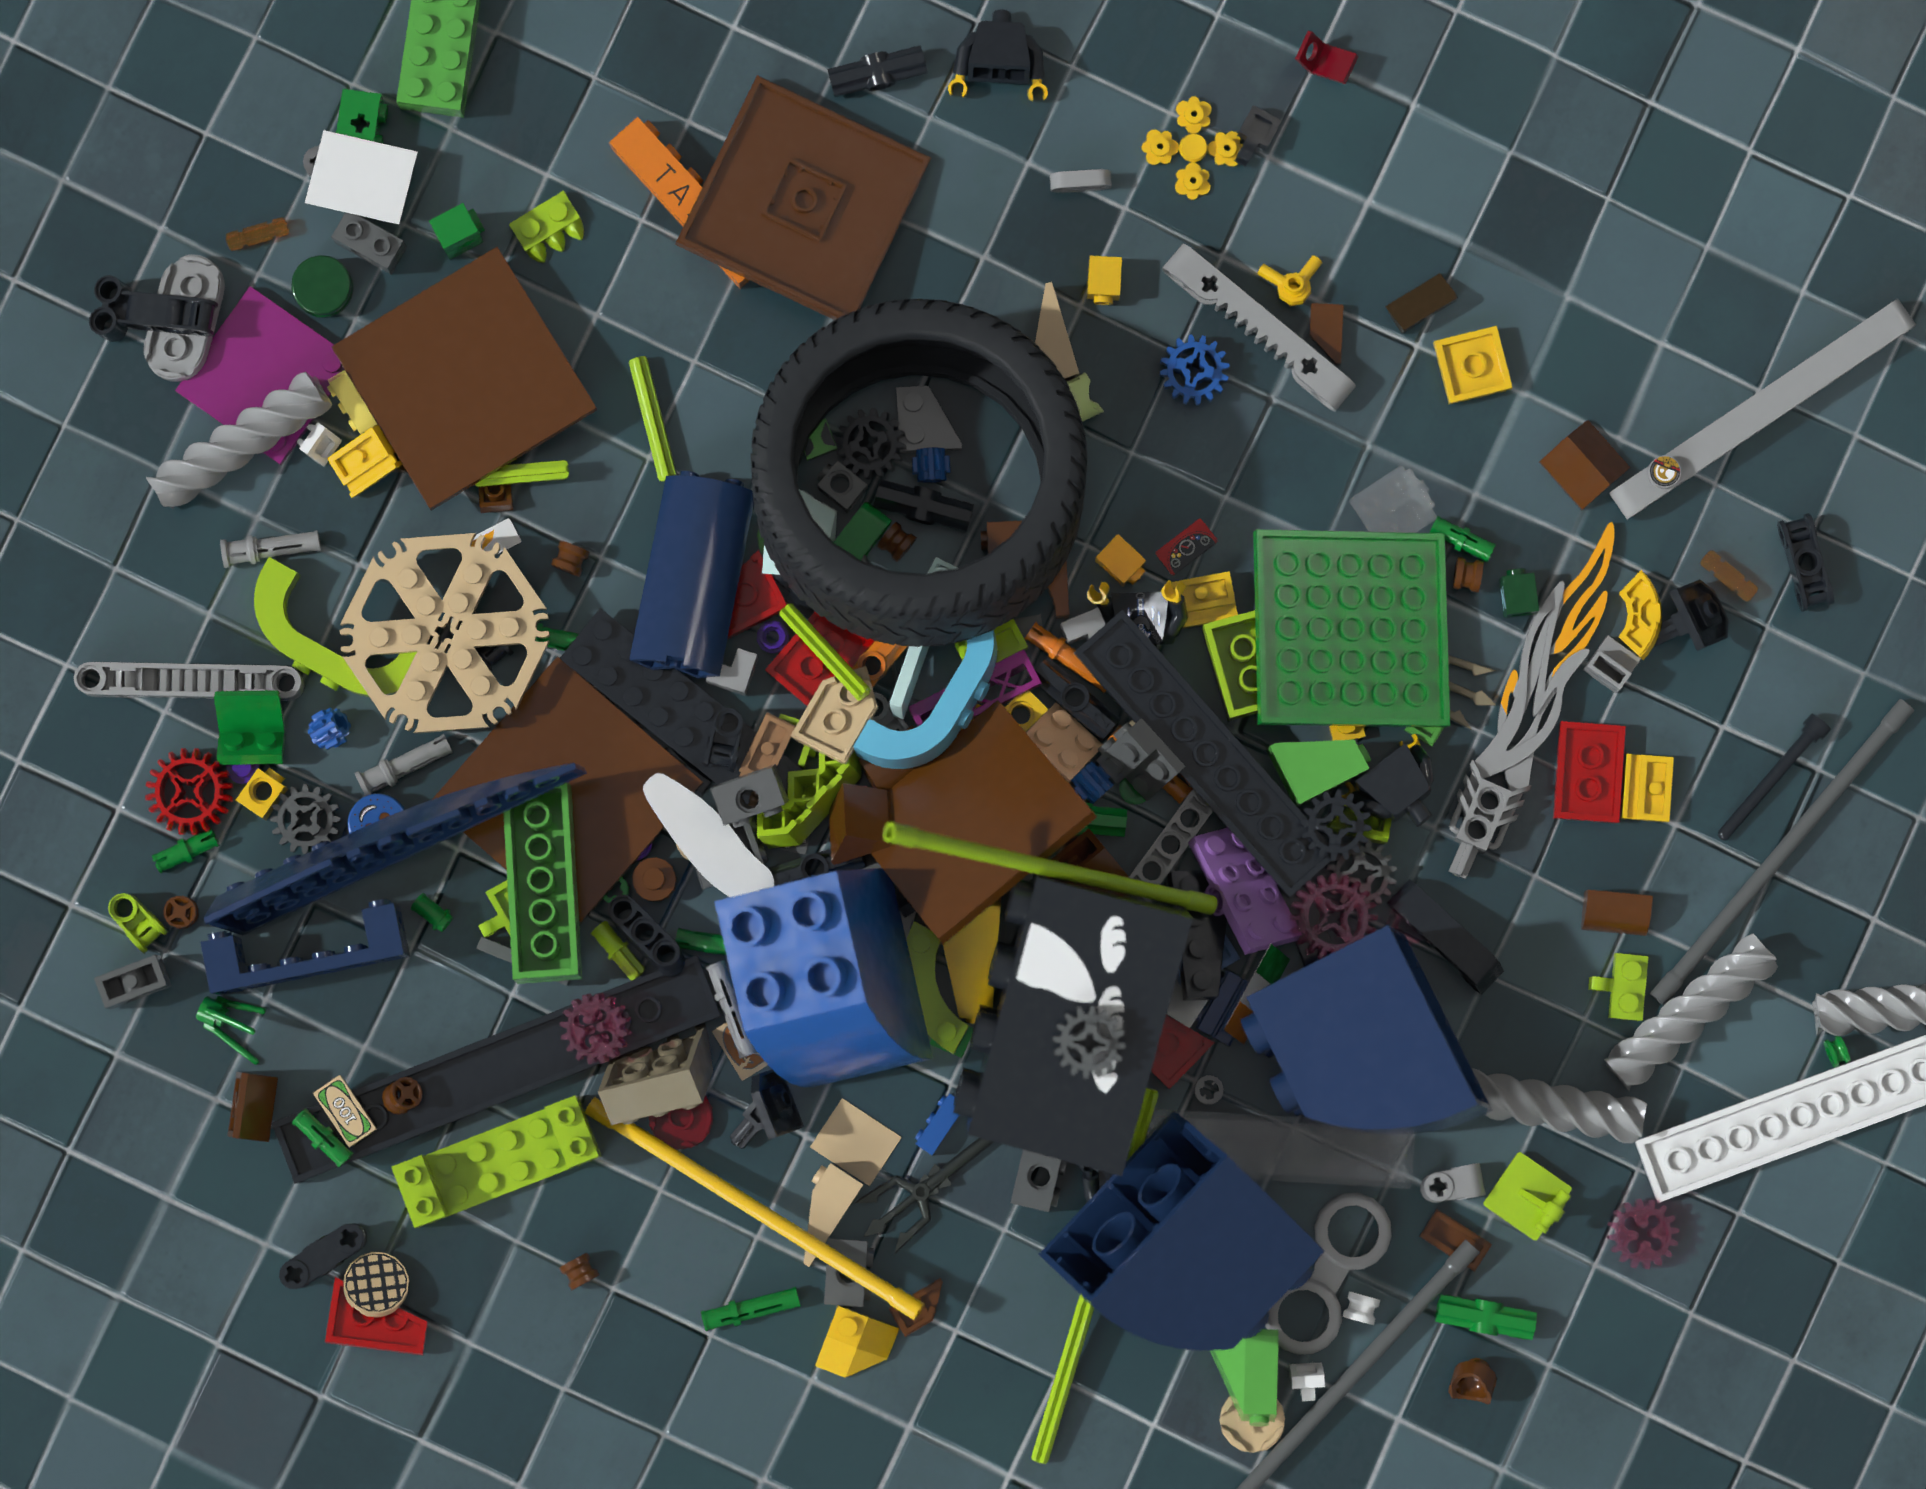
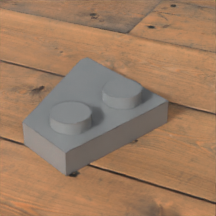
M929 386L896 387L898 422L900 423L898 428L905 432V436L899 439V442L907 446L906 449L900 450V453L916 452V449L930 447L945 448V451L962 450L961 441Z

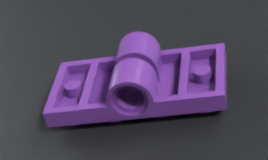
M1228 828L1194 836L1188 842L1209 883L1205 894L1214 895L1217 898V908L1213 915H1225L1245 955L1268 949L1270 944L1279 946L1296 941L1302 935L1275 881Z

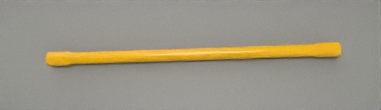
M594 1097L587 1106L585 1114L644 1148L886 1300L890 1306L915 1320L922 1311L925 1303L904 1290L894 1287L634 1123L611 1125L602 1101Z

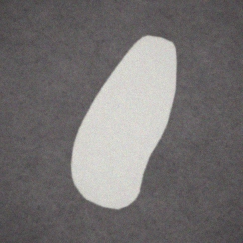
M656 773L647 780L643 786V792L652 809L684 855L714 887L729 897L774 887L773 875L768 867L761 863L745 847L729 824L723 825L720 815L703 799L664 774Z

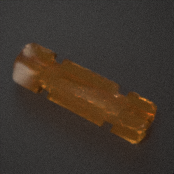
M284 217L273 219L270 224L263 222L243 228L242 232L236 230L227 233V245L232 251L243 248L245 244L251 246L272 240V236L279 238L288 235L289 227Z
M1714 550L1707 552L1700 562L1701 566L1708 572L1714 571L1713 576L1732 591L1736 589L1738 591L1737 595L1744 601L1748 602L1757 593L1758 587L1750 580L1746 582L1744 580L1745 576L1726 560L1722 562L1720 560L1721 556Z

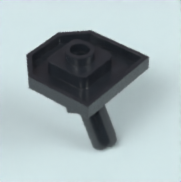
M1697 580L1669 592L1678 612L1671 615L1670 619L1662 622L1654 647L1679 635L1684 636L1688 633L1697 651L1728 638L1729 620L1716 592L1702 580Z
M773 1069L752 1076L751 1096L753 1102L742 1114L745 1119L733 1131L730 1138L733 1145L743 1149L762 1129H765L768 1140L804 1127L787 1081L780 1077Z

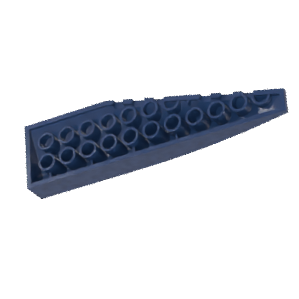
M569 763L508 776L449 793L413 806L356 830L331 843L329 841L318 843L311 848L312 852L308 854L291 856L283 861L284 865L274 870L273 868L261 870L254 875L255 879L246 883L237 882L226 888L227 892L217 896L205 914V923L243 936L585 775L587 772L584 767L576 763Z

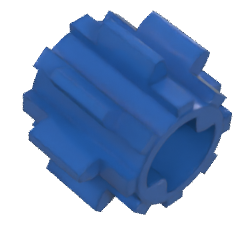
M930 447L916 449V457H912L913 475H917V481L922 483L946 481V473H951L950 456H945V448Z
M330 707L326 710L322 709L311 716L313 721L308 724L309 729L307 731L312 738L311 741L317 744L319 748L325 747L329 750L332 747L336 748L347 742L345 736L350 734L349 728H351V724L348 722L346 714L340 712V709L336 708L333 710Z
M1094 761L1090 762L1071 780L1076 786L1074 790L1083 801L1087 798L1092 804L1114 785L1109 779L1111 776L1104 771L1101 765L1098 767Z

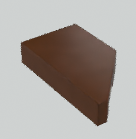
M941 1278L912 1294L913 1297L925 1303L915 1320L894 1307L889 1308L905 1337L933 1321L943 1284Z

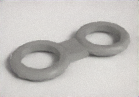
M1359 1192L1343 1193L1330 1199L1319 1211L1314 1225L1315 1242L1325 1252L1315 1261V1269L1311 1278L1300 1288L1288 1290L1269 1310V1319L1265 1325L1267 1329L1279 1330L1278 1345L1283 1350L1297 1355L1314 1354L1327 1348L1337 1337L1342 1323L1341 1305L1336 1296L1337 1290L1349 1270H1361L1377 1263L1387 1252L1392 1238L1391 1221L1385 1208L1373 1197ZM1357 1205L1367 1209L1374 1216L1378 1224V1238L1368 1253L1359 1257H1347L1332 1247L1328 1239V1225L1331 1217L1339 1209ZM1297 1290H1309L1317 1293L1325 1301L1328 1308L1329 1320L1326 1329L1319 1337L1311 1341L1299 1342L1289 1338L1282 1331L1278 1323V1310L1281 1302L1287 1295Z

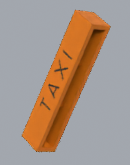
M637 117L609 142L610 147L673 217L684 226L702 189L700 184L703 182V179L692 167L688 170L684 168L679 162L682 158L681 155L670 143L666 147L657 138L660 132L649 120L643 123ZM719 266L739 289L750 281Z

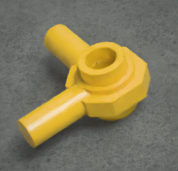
M1313 255L1299 273H1290L1285 276L1268 265L1263 264L1257 274L1277 286L1279 299L1291 306L1301 305L1311 294L1309 280L1322 265V261Z

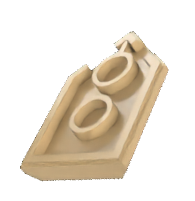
M866 666L854 671L871 689L868 696L858 701L835 676L822 680L793 730L791 737L821 754L846 764L854 751L853 745L869 719L872 720L878 710Z

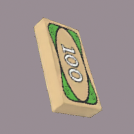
M342 1075L337 1076L313 1093L348 1147H352L377 1130V1127Z

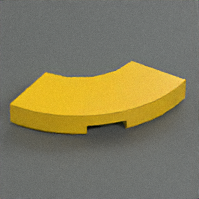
M1640 570L1619 592L1626 603L1628 613L1626 625L1619 638L1644 660L1654 647L1659 636L1662 624V607L1655 586L1647 575Z

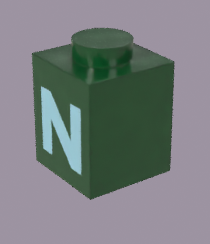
M1526 568L1507 570V576H1502L1499 579L1504 618L1537 614L1539 612L1535 573H1526Z

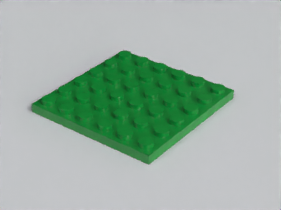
M1256 529L1253 532L1258 725L1450 726L1445 534Z

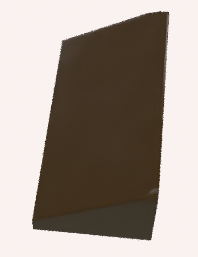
M1439 273L1391 302L1385 308L1403 334L1456 302L1458 296Z

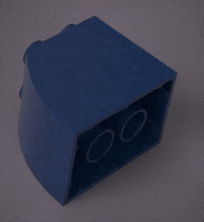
M1389 925L1246 997L1254 1013L1242 1018L1241 1024L1258 1055L1263 1052L1268 1058L1275 1055L1283 1072L1271 1077L1270 1083L1287 1114L1294 1112L1297 1117L1304 1114L1307 1118L1356 1132L1380 1135H1411L1460 1125L1493 1111L1406 935Z
M1174 1110L1126 1161L1123 1175L1114 1174L1038 1255L1096 1310L1131 1334L1153 1343L1178 1349L1209 1351L1233 1349L1243 1338H1251L1258 1334L1268 1322L1269 1310L1288 1290L1300 1288L1311 1278L1315 1269L1314 1262L1325 1251L1224 1151Z

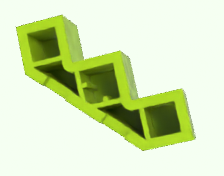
M855 750L846 764H842L819 753V768L788 772L789 801L782 805L783 811L768 817H764L763 812L757 814V837L769 849L801 845L829 814L830 807L842 784L855 785L862 777V767L858 761L860 757L856 755Z

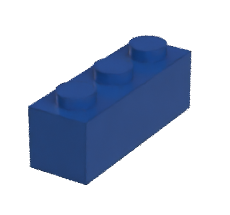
M950 1093L948 1096H942L937 1104L940 1106L939 1110L936 1113L932 1111L926 1120L929 1123L925 1130L920 1129L914 1138L917 1140L916 1145L931 1155L934 1154L959 1116L953 1113L954 1096Z

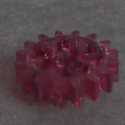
M591 993L582 995V1001L575 999L571 1002L574 1009L564 1010L563 1013L569 1019L568 1021L560 1022L561 1027L567 1028V1033L563 1034L561 1039L570 1040L566 1050L572 1051L576 1049L578 1051L576 1054L577 1060L584 1059L587 1056L588 1064H594L597 1060L602 1064L609 1062V1056L612 1058L620 1056L618 1048L628 1046L623 1036L630 1035L632 1031L626 1029L624 1024L631 1021L630 1017H622L621 1013L625 1007L624 1005L615 1007V997H609L604 1001V993H597L594 998ZM601 1009H604L607 1013L606 1019L597 1023L596 1028L593 1025L583 1026L579 1022L580 1015L584 1016V1023L591 1024L603 1018L602 1012L600 1013ZM595 1030L599 1032L609 1031L613 1036L612 1042H609L607 1040L609 1037L606 1033L592 1035L589 1038V1044H592L590 1048L586 1046L585 1038L594 1034Z
M1640 1198L1636 1199L1635 1207H1632L1628 1202L1623 1203L1625 1212L1622 1213L1615 1210L1613 1213L1618 1218L1617 1222H1608V1226L1614 1229V1234L1608 1235L1607 1239L1615 1240L1616 1245L1610 1249L1611 1252L1621 1251L1622 1254L1619 1261L1624 1263L1631 1259V1268L1636 1269L1639 1262H1642L1644 1269H1650V1261H1654L1657 1266H1661L1662 1255L1670 1258L1672 1256V1253L1668 1250L1669 1245H1678L1676 1240L1671 1239L1672 1234L1679 1232L1678 1228L1670 1226L1675 1217L1673 1215L1665 1217L1664 1213L1667 1207L1662 1205L1655 1209V1200L1652 1199L1648 1201L1646 1206H1644ZM1651 1215H1655L1658 1218V1224L1653 1228H1649L1647 1235L1652 1238H1658L1661 1242V1247L1655 1251L1651 1248L1649 1241L1640 1240L1637 1243V1251L1634 1253L1629 1252L1627 1248L1628 1243L1632 1240H1637L1639 1234L1635 1230H1628L1625 1227V1220L1631 1217L1635 1220L1637 1227L1645 1228L1648 1226V1218Z

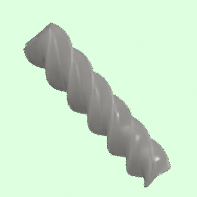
M307 372L300 373L293 378L289 390L279 389L270 392L266 396L262 407L246 408L239 414L235 425H221L212 432L209 442L191 444L186 449L182 460H167L159 467L156 477H146V479L155 490L163 507L174 509L175 506L184 505L193 500L201 489L216 485L226 476L227 472L242 468L253 458L254 454L268 451L282 436H288L297 432L308 419L323 415L333 404L315 375L312 377Z
M1755 934L1744 937L1735 946L1732 954L1725 955L1714 962L1707 975L1700 976L1690 982L1682 996L1675 997L1665 1003L1657 1017L1650 1018L1640 1024L1632 1038L1622 1040L1616 1044L1608 1058L1604 1059L1607 1068L1628 1091H1630L1631 1085L1646 1082L1652 1076L1656 1064H1664L1671 1061L1677 1055L1681 1043H1689L1696 1040L1702 1034L1706 1022H1714L1721 1019L1726 1014L1730 1002L1746 998L1751 993L1755 981L1771 977L1778 968L1775 962L1777 960L1776 957L1761 943Z
M1903 984L1890 987L1887 990L1878 987H1865L1854 993L1843 989L1831 990L1822 995L1816 993L1815 1000L1812 1002L1816 1035L1826 1031L1834 1036H1845L1856 1028L1865 1033L1875 1034L1881 1032L1887 1026H1891L1899 1031H1910L1920 1023L1926 1025V984L1919 988Z
M1472 1068L1493 1110L1485 1114L1490 1119L1505 1120L1514 1117L1526 1126H1537L1546 1122L1551 1128L1559 1132H1568L1578 1128L1589 1137L1599 1138L1611 1134L1622 1143H1634L1639 1137L1642 1138L1647 1103L1641 1099L1629 1096L1615 1098L1602 1091L1583 1093L1576 1087L1569 1085L1551 1087L1545 1082L1536 1079L1518 1081L1507 1074L1497 1073L1487 1076L1483 1072Z

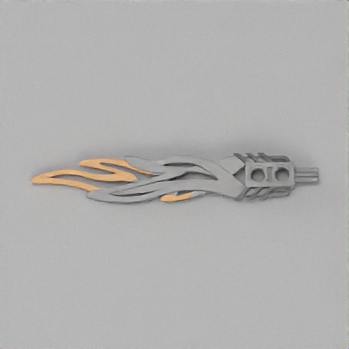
M1613 522L1606 526L1596 548L1581 573L1565 590L1564 581L1559 582L1539 609L1523 645L1519 674L1516 670H1513L1506 683L1499 708L1497 735L1475 761L1471 760V775L1468 777L1465 774L1463 779L1465 789L1463 793L1460 788L1458 790L1457 799L1459 803L1449 824L1451 832L1456 834L1454 841L1460 843L1448 872L1457 877L1467 878L1478 852L1484 854L1487 848L1492 850L1499 848L1509 824L1515 822L1519 814L1514 815L1515 810L1523 806L1525 800L1520 801L1522 794L1528 792L1532 786L1529 785L1534 752L1554 728L1561 712L1564 687L1589 654V649H1585L1594 634L1605 610L1608 598L1607 591H1603L1585 618L1573 630L1582 607L1606 575L1614 544ZM1604 550L1602 565L1595 580L1570 611L1558 639L1551 647L1555 624L1562 606L1587 578ZM1546 617L1529 663L1530 649L1539 625ZM1594 617V621L1584 637L1557 664L1546 681L1549 656L1562 652ZM1535 688L1532 716L1535 718L1520 742L1507 751L1506 749L1519 728ZM1511 692L1514 701L1507 716L1508 699ZM1555 695L1547 720L1542 729L1537 733L1541 717ZM1504 772L1509 790L1485 779ZM1490 793L1497 798L1498 804L1495 809L1489 810L1483 807L1481 804V796L1483 794ZM1462 812L1464 816L1460 827L1456 828L1457 821ZM1471 823L1481 824L1485 830L1484 837L1481 839L1472 838L1468 833V826ZM1501 828L1495 842L1491 843L1490 841L1495 830Z

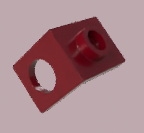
M1308 30L1295 59L1310 74L1346 84L1359 56L1356 53L1325 44L1314 32ZM1313 43L1312 55L1307 59V49Z

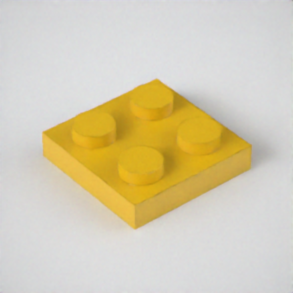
M1497 326L1433 342L1449 405L1513 388Z

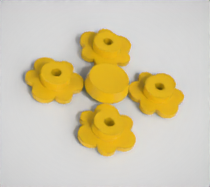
M1195 96L1189 98L1188 102H1179L1176 106V112L1179 115L1177 124L1181 127L1186 126V130L1190 133L1182 138L1179 145L1175 140H1171L1172 134L1169 131L1161 133L1154 129L1147 133V141L1141 146L1142 151L1147 153V162L1151 165H1157L1160 161L1163 164H1169L1172 159L1171 156L1175 155L1178 150L1185 160L1191 162L1187 164L1185 170L1180 169L1177 171L1176 177L1178 181L1175 184L1176 192L1180 195L1187 194L1190 200H1195L1198 195H1206L1210 191V184L1207 181L1209 179V172L1201 170L1200 166L1195 162L1202 160L1208 150V153L1215 157L1214 161L1217 165L1226 163V165L1234 167L1238 165L1234 160L1243 145L1240 143V137L1237 136L1238 133L1230 131L1226 135L1223 132H1218L1215 135V141L1210 142L1207 146L1206 140L1196 133L1201 130V127H1207L1210 124L1208 116L1212 109L1208 102H1200ZM1195 112L1197 116L1193 117L1191 113ZM1157 145H1162L1163 148L1158 149ZM1228 146L1230 150L1226 151L1224 147ZM1190 179H1195L1196 183H1191Z

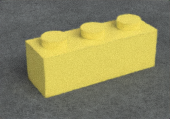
M345 370L328 379L330 385L327 388L333 397L337 396L340 400V403L337 405L342 413H347L351 418L348 423L353 431L358 430L362 434L377 425L375 418Z

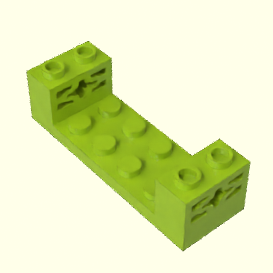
M574 1095L546 1106L545 1109L427 1155L417 1156L391 1168L414 1228H420L600 1158L602 1155L579 1096Z

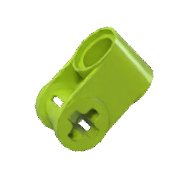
M121 893L115 895L110 900L108 906L109 914L142 953L145 954L148 951L147 947L161 934L166 935L169 932L162 922L134 895ZM122 899H128L133 905V911L127 917H122L117 912V904ZM151 928V930H149L143 937H141L148 929Z

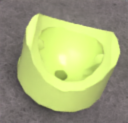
M1086 373L1066 381L1078 405L1082 422L1104 412L1098 403L1093 402L1089 398V385L1091 381Z

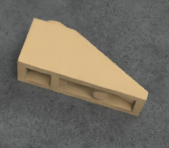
M1049 282L1045 284L1035 343L1056 365L1057 370L1060 371L1065 381H1068L1078 376L1079 370L1053 284Z
M830 1163L828 1168L821 1165L811 1181L816 1186L812 1191L808 1233L826 1243L864 1185L832 1163ZM805 1250L804 1264L810 1267L816 1256Z

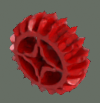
M182 748L180 751L181 759H178L174 752H169L168 757L171 761L169 765L162 759L158 760L159 766L163 768L161 773L151 769L150 774L157 777L156 783L147 781L146 787L155 789V793L145 795V799L148 801L156 800L157 803L150 806L149 811L151 813L161 811L156 818L159 824L169 819L166 826L167 830L173 831L176 825L179 824L178 833L185 835L188 826H190V831L195 836L199 833L198 825L201 824L204 831L207 832L211 827L208 820L211 819L217 825L222 822L216 815L218 811L223 814L229 813V809L221 805L223 801L233 802L234 798L230 795H224V791L233 789L234 785L232 783H223L222 780L227 779L230 773L227 770L218 773L217 771L222 767V765H219V762L215 761L210 765L213 754L207 752L202 760H200L201 750L195 748L192 752V757L189 758L188 750ZM185 766H199L205 769L204 772L200 775L197 774L192 779H185L176 770ZM170 778L175 785L176 792L170 800L171 803L167 806L164 791L166 783ZM212 778L215 786V795L212 804L209 805L204 798L203 791L209 784L208 781ZM179 781L190 787L196 784L193 792L200 803L189 797L184 800L183 797L186 791ZM190 804L195 805L203 812L201 815L193 818H181L174 814L178 809H183Z

